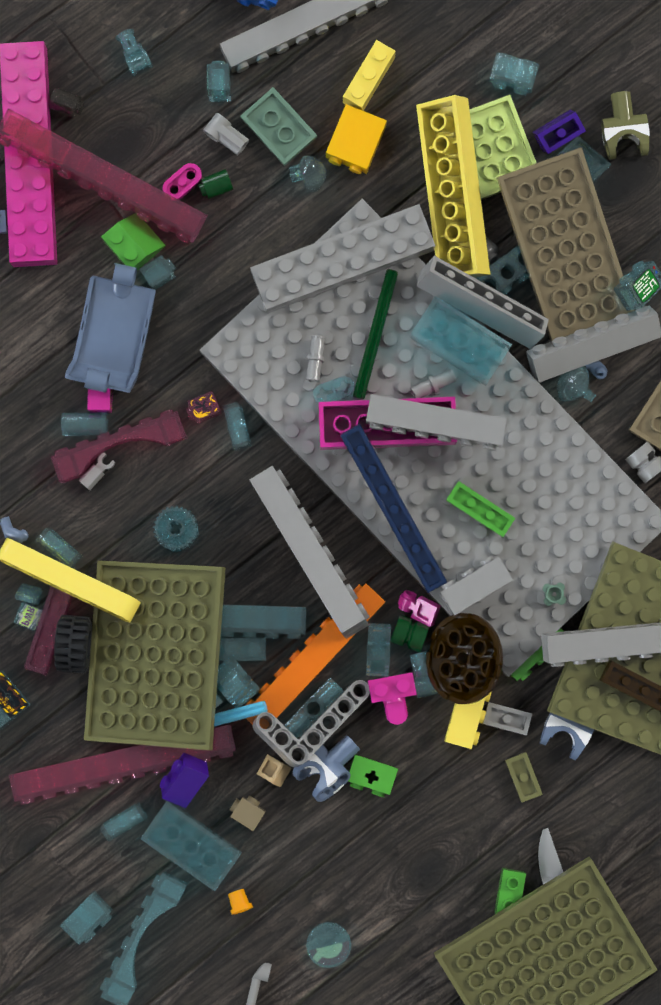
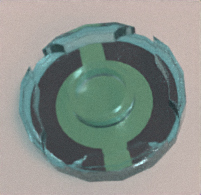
M320 923L311 930L307 937V952L311 960L320 967H337L345 962L350 954V936L345 928L337 923Z

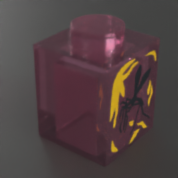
M212 391L187 401L190 406L186 408L190 420L195 419L197 424L222 414Z

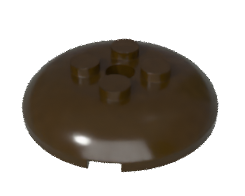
M458 613L455 616L451 615L444 619L430 637L432 639L430 650L426 652V667L429 679L435 690L444 699L456 704L476 703L485 698L494 689L500 678L503 667L501 641L491 624L478 615Z

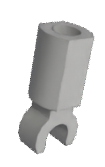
M105 453L99 456L96 466L93 464L79 480L88 490H91L105 475L103 473L105 470H110L115 465L113 460L108 465L103 464V459L107 456Z

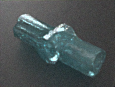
M329 677L284 726L298 739L344 690ZM310 702H317L320 705L318 714L311 715L307 711V706Z

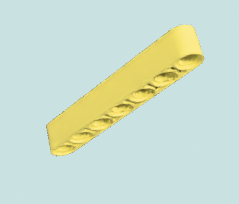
M6 538L0 549V561L125 622L131 623L141 604L140 601L12 539Z

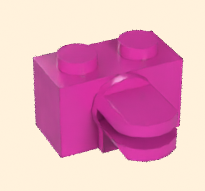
M413 673L368 680L371 703L383 701L386 718L390 723L399 725L406 721L408 712L405 697L417 695Z

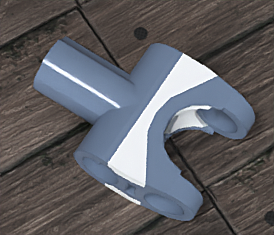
M550 713L541 734L540 744L545 746L550 737H553L555 733L566 731L570 734L573 741V749L569 758L576 760L588 744L594 729Z
M347 735L330 751L322 745L304 764L294 767L293 776L297 780H303L311 775L320 774L319 782L316 784L312 796L316 801L322 802L338 792L348 782L351 774L344 765L360 748Z

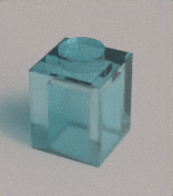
M162 255L140 269L141 274L151 289L157 290L175 278L173 272L176 270L175 266L169 258L165 260Z

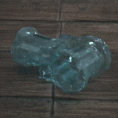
M127 29L116 36V40L121 43L124 49L125 61L134 77L137 72L147 67L153 68L141 43H137L134 37V30Z

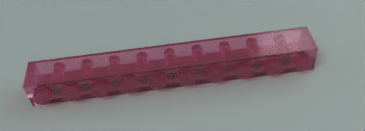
M9 108L0 123V144L18 149L17 152L24 157L29 158L31 156L37 159L38 164L49 169L52 167L58 171L57 173L60 176L78 181L77 184L86 190L90 188L95 190L101 198L117 202L121 209L126 211L132 210L138 213L137 216L147 222L153 221L158 224L157 227L159 229L177 234V238L183 242L189 243L190 241L193 243L197 238L208 215Z
M228 724L214 728L213 750L137 745L11 774L9 779L14 802L21 801V805L35 802L34 797L42 795L43 800L57 797L56 792L64 790L65 794L79 792L78 787L86 785L87 789L101 787L100 782L109 780V784L123 782L122 777L131 775L132 779L144 777V772L153 770L154 774L166 772V767L172 766L176 759L179 760L183 753H187L205 762H210V757L219 755L220 759L233 756L232 752L237 751L232 726Z

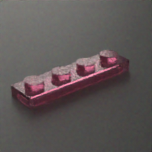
M52 586L50 587L24 666L25 669L47 675L54 655L57 623L61 615H67L73 596Z

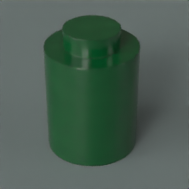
M226 169L201 178L202 183L198 184L202 196H207L208 199L233 190Z

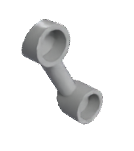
M263 963L253 975L246 1005L256 1004L261 981L268 982L272 964Z

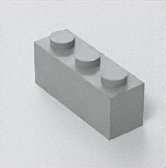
M490 556L480 562L481 568L474 571L472 567L461 574L463 579L456 583L452 579L442 586L443 591L440 592V595L454 616L513 580L500 557L494 559Z

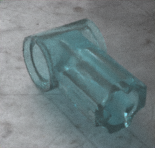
M428 651L409 655L417 698L438 694L428 676L426 665V652Z

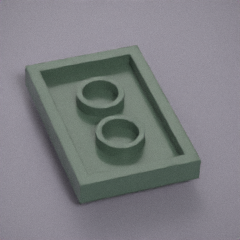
M274 87L240 116L245 124L284 166L317 138L316 133Z

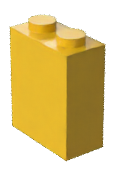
M346 104L327 148L326 158L336 166H341V164L348 166L349 170L356 174H361L362 172L367 174L385 131L387 120Z

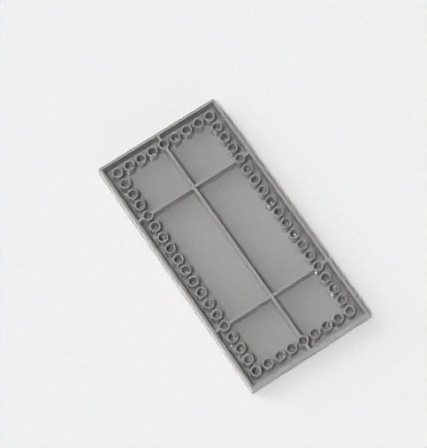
M362 198L316 242L378 220L381 217ZM419 257L387 268L397 271L398 276L368 388L363 400H370L371 394L396 399L414 398L410 387L426 381L427 377L431 375L434 377L448 369H452L457 380L456 382L440 388L437 393L432 392L422 398L455 397L457 410L507 418L503 444L501 448L497 447L496 451L483 449L482 444L474 443L473 447L461 445L460 440H457L456 445L374 448L447 582L453 579L456 583L463 579L462 573L472 567L474 571L481 568L480 562L490 556L494 559L500 557L513 579L511 582L460 612L478 615L495 629L503 649L502 673L509 677L542 646L541 634L558 631L590 600L612 542L641 552L661 533V510L479 320L417 287L421 270L426 264ZM387 269L268 314L259 294L200 349L201 354L426 591L348 449L320 450L319 402L362 400L353 397ZM312 335H320L326 338L323 351L325 360L321 366L320 382L306 380L309 363L307 355L310 354ZM458 481L515 517L514 522L503 538L446 501ZM559 582L563 583L565 586L563 591L566 602L563 605L558 603L551 606L545 605L543 586L545 584L556 585ZM442 586L429 592L428 594L437 604L441 605V608L449 616L453 615L440 595V592L443 591Z

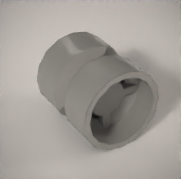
M648 441L625 459L632 469L638 470L637 475L644 484L661 472V457L654 455L655 450Z

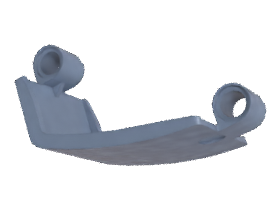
M114 263L115 269L112 280L94 275L90 278L73 360L66 370L65 378L84 382L85 388L105 393L110 388L130 393L138 378L156 290L135 285L136 267Z

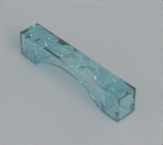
M165 871L161 876L156 875L151 885L155 889L151 896L146 895L141 905L144 911L141 917L136 915L131 925L134 931L131 937H125L120 947L124 951L120 958L115 957L110 967L114 971L110 979L105 977L100 987V990L103 991L102 998L115 1005H128L137 987L135 957L140 939L155 918L177 906L188 885L187 882Z

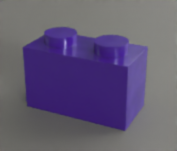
M568 110L532 133L542 151L549 154L586 130L577 113L573 110Z
M183 753L179 760L176 759L174 761L171 771L160 782L162 799L186 808L209 777L207 762Z

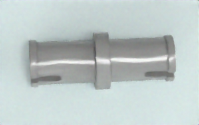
M312 335L310 354L307 355L309 363L306 380L320 382L321 366L325 360L323 351L326 338L320 335Z
M448 369L434 377L432 375L427 377L426 381L410 387V391L414 398H422L432 392H439L440 388L457 380L452 369Z

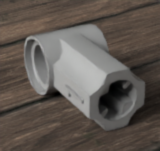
M216 113L203 129V132L217 143H222L237 156L245 149L249 142L248 138L233 128L231 123L219 113Z

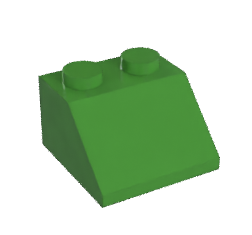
M138 213L119 221L101 236L104 243L124 265L136 267L137 270L166 247Z

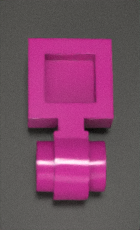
M409 590L401 593L398 600V608L404 612H411L413 610L411 618L429 627L433 626L441 605L423 596L417 599V594Z

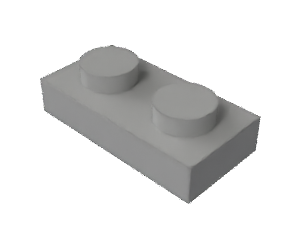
M488 702L483 724L527 735L532 713Z

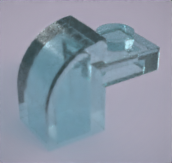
M369 623L366 676L389 677L391 624Z

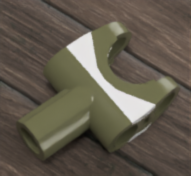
M621 91L611 94L614 118L601 120L603 143L608 159H616L617 143L622 139L634 141L638 149H640L641 156L648 155L649 125L647 115H633L630 92Z

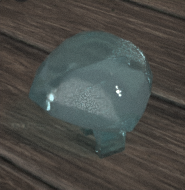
M305 155L299 164L289 167L292 183L304 180L305 188L311 192L318 191L327 176L324 164L313 156Z
M586 366L560 375L557 383V392L561 401L569 402L584 397L592 402L596 397V394L588 389L589 372Z

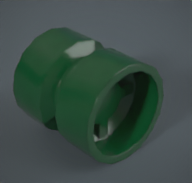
M399 615L390 642L400 646L407 644L408 649L421 652L429 626L419 621L414 624L412 619Z

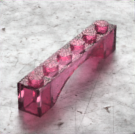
M171 409L160 413L159 418L153 420L151 417L142 419L137 426L125 425L120 427L118 432L112 435L109 432L97 436L98 440L78 442L73 449L68 450L65 447L56 450L55 455L51 456V460L59 482L63 484L82 477L97 457L119 444L130 441H150L168 446L187 439V435L178 411L173 412Z

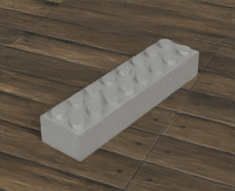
M420 204L255 265L250 267L268 314L435 250L436 245Z
M271 466L249 479L343 636L347 639L369 626L366 619L370 618L361 603L356 604L355 600L358 599L350 584H344L343 581L346 580V577L338 564L333 566L332 562L335 561L333 555L326 545L321 546L320 543L323 542V539L315 526L310 528L309 524L312 521L303 507L298 508V505L301 503L292 488L287 490L286 487L290 484L280 469L276 471Z

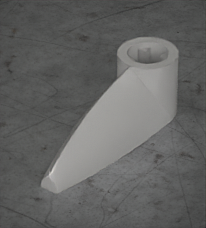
M548 828L542 830L538 851L539 869L543 885L563 873Z

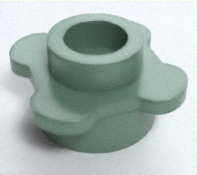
M559 582L556 585L545 584L543 586L545 605L551 606L555 603L563 605L566 602L563 591L565 586L563 583Z

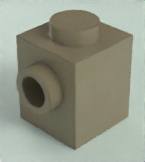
M243 796L241 800L236 798L231 806L230 811L233 813L230 817L254 831L266 810L259 807L260 802L251 796L245 798Z

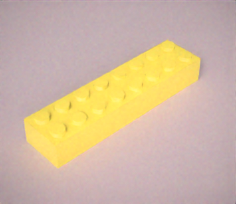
M452 95L418 104L416 107L433 240L436 245L435 256L474 278L490 275L468 98Z

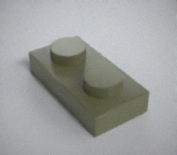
M527 752L505 760L521 803L543 795Z

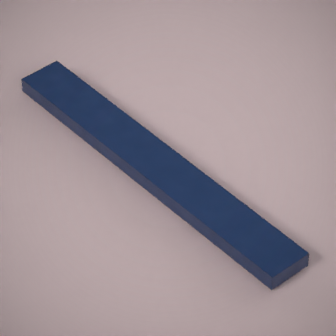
M361 424L341 433L340 436L427 593L446 584L447 580Z

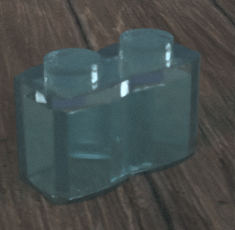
M497 53L489 82L499 89L511 87L515 93L521 95L532 93L539 64L511 55Z

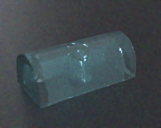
M235 402L223 406L233 450L251 447L242 405Z
M62 413V435H108V413Z
M45 528L36 539L39 544L66 566L73 568L83 558L82 554L52 528Z
M137 802L102 823L100 830L110 842L147 820L148 816L141 803Z

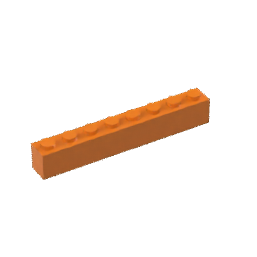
M359 584L354 589L358 597L355 600L356 604L361 603L370 618L386 602L367 584L363 587ZM328 617L320 625L322 628L317 636L313 633L304 642L307 645L302 652L297 650L289 658L291 661L286 669L282 666L273 675L276 678L271 685L266 683L258 691L260 694L259 698L256 701L251 699L246 705L265 701L268 709L267 712L277 718L354 635L346 639L334 620ZM258 715L246 719L253 725V721ZM261 718L259 720L261 728L267 729L270 726L267 719Z

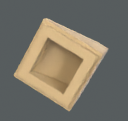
M267 754L257 775L281 787L291 767Z

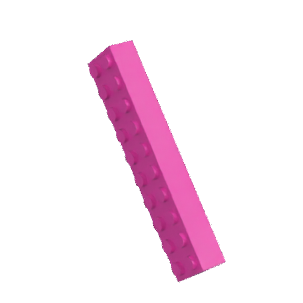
M44 41L0 44L9 261L13 267L57 265L47 47Z

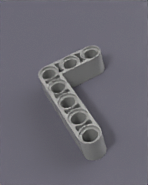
M358 680L348 686L299 739L269 712H263L254 719L253 729L288 765L299 767L365 701L370 694L369 685L363 680ZM357 686L362 689V697H357L354 694V687ZM339 702L347 705V713H342L338 709ZM261 718L268 720L270 724L269 729L261 728L259 725ZM324 718H328L332 721L333 725L331 729H327L324 727ZM277 734L285 737V745L277 744L275 739ZM309 734L316 736V745H311L308 742L307 737ZM293 750L301 753V761L298 762L292 758Z

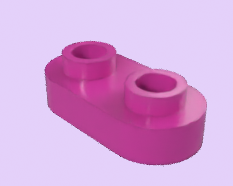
M192 163L181 167L164 182L163 193L165 197L170 201L182 199L201 182L202 173L200 168ZM194 173L195 177L190 180L187 178V175ZM177 187L178 192L172 194L170 192L171 188Z

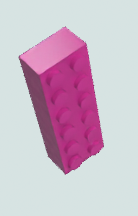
M455 397L401 399L456 409ZM370 400L319 402L320 450L347 449L340 434L358 424H361L373 448L456 445L457 440L451 439V442L438 441V437L429 435L428 438H420L415 436V432L406 431V434H398L392 432L393 428L383 427V430L369 428L370 424H366Z

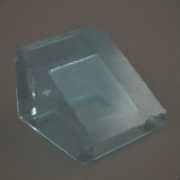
M23 583L20 585L14 598L38 605L43 589Z

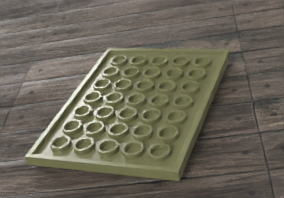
M612 542L578 630L661 622V560ZM652 653L653 657L639 658V655H631L629 660H617V657L609 658V660L661 686L660 653ZM595 659L587 660L586 664L578 665L573 664V661L565 662L547 709L548 712L661 755L660 711L600 681L608 662H595Z
M97 561L96 580L132 596L140 601L141 604L131 623L94 607L84 740L213 750L225 567Z
M590 857L585 858L434 952L436 959L465 1005H603L657 971L656 966Z

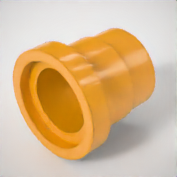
M244 889L228 894L232 915L253 908L252 903L248 901Z

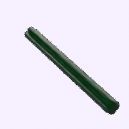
M392 269L386 270L353 393V397L363 400L365 398L398 276V272Z

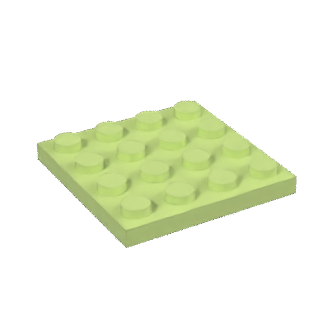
M511 95L469 109L481 200L501 193L496 177L536 163Z

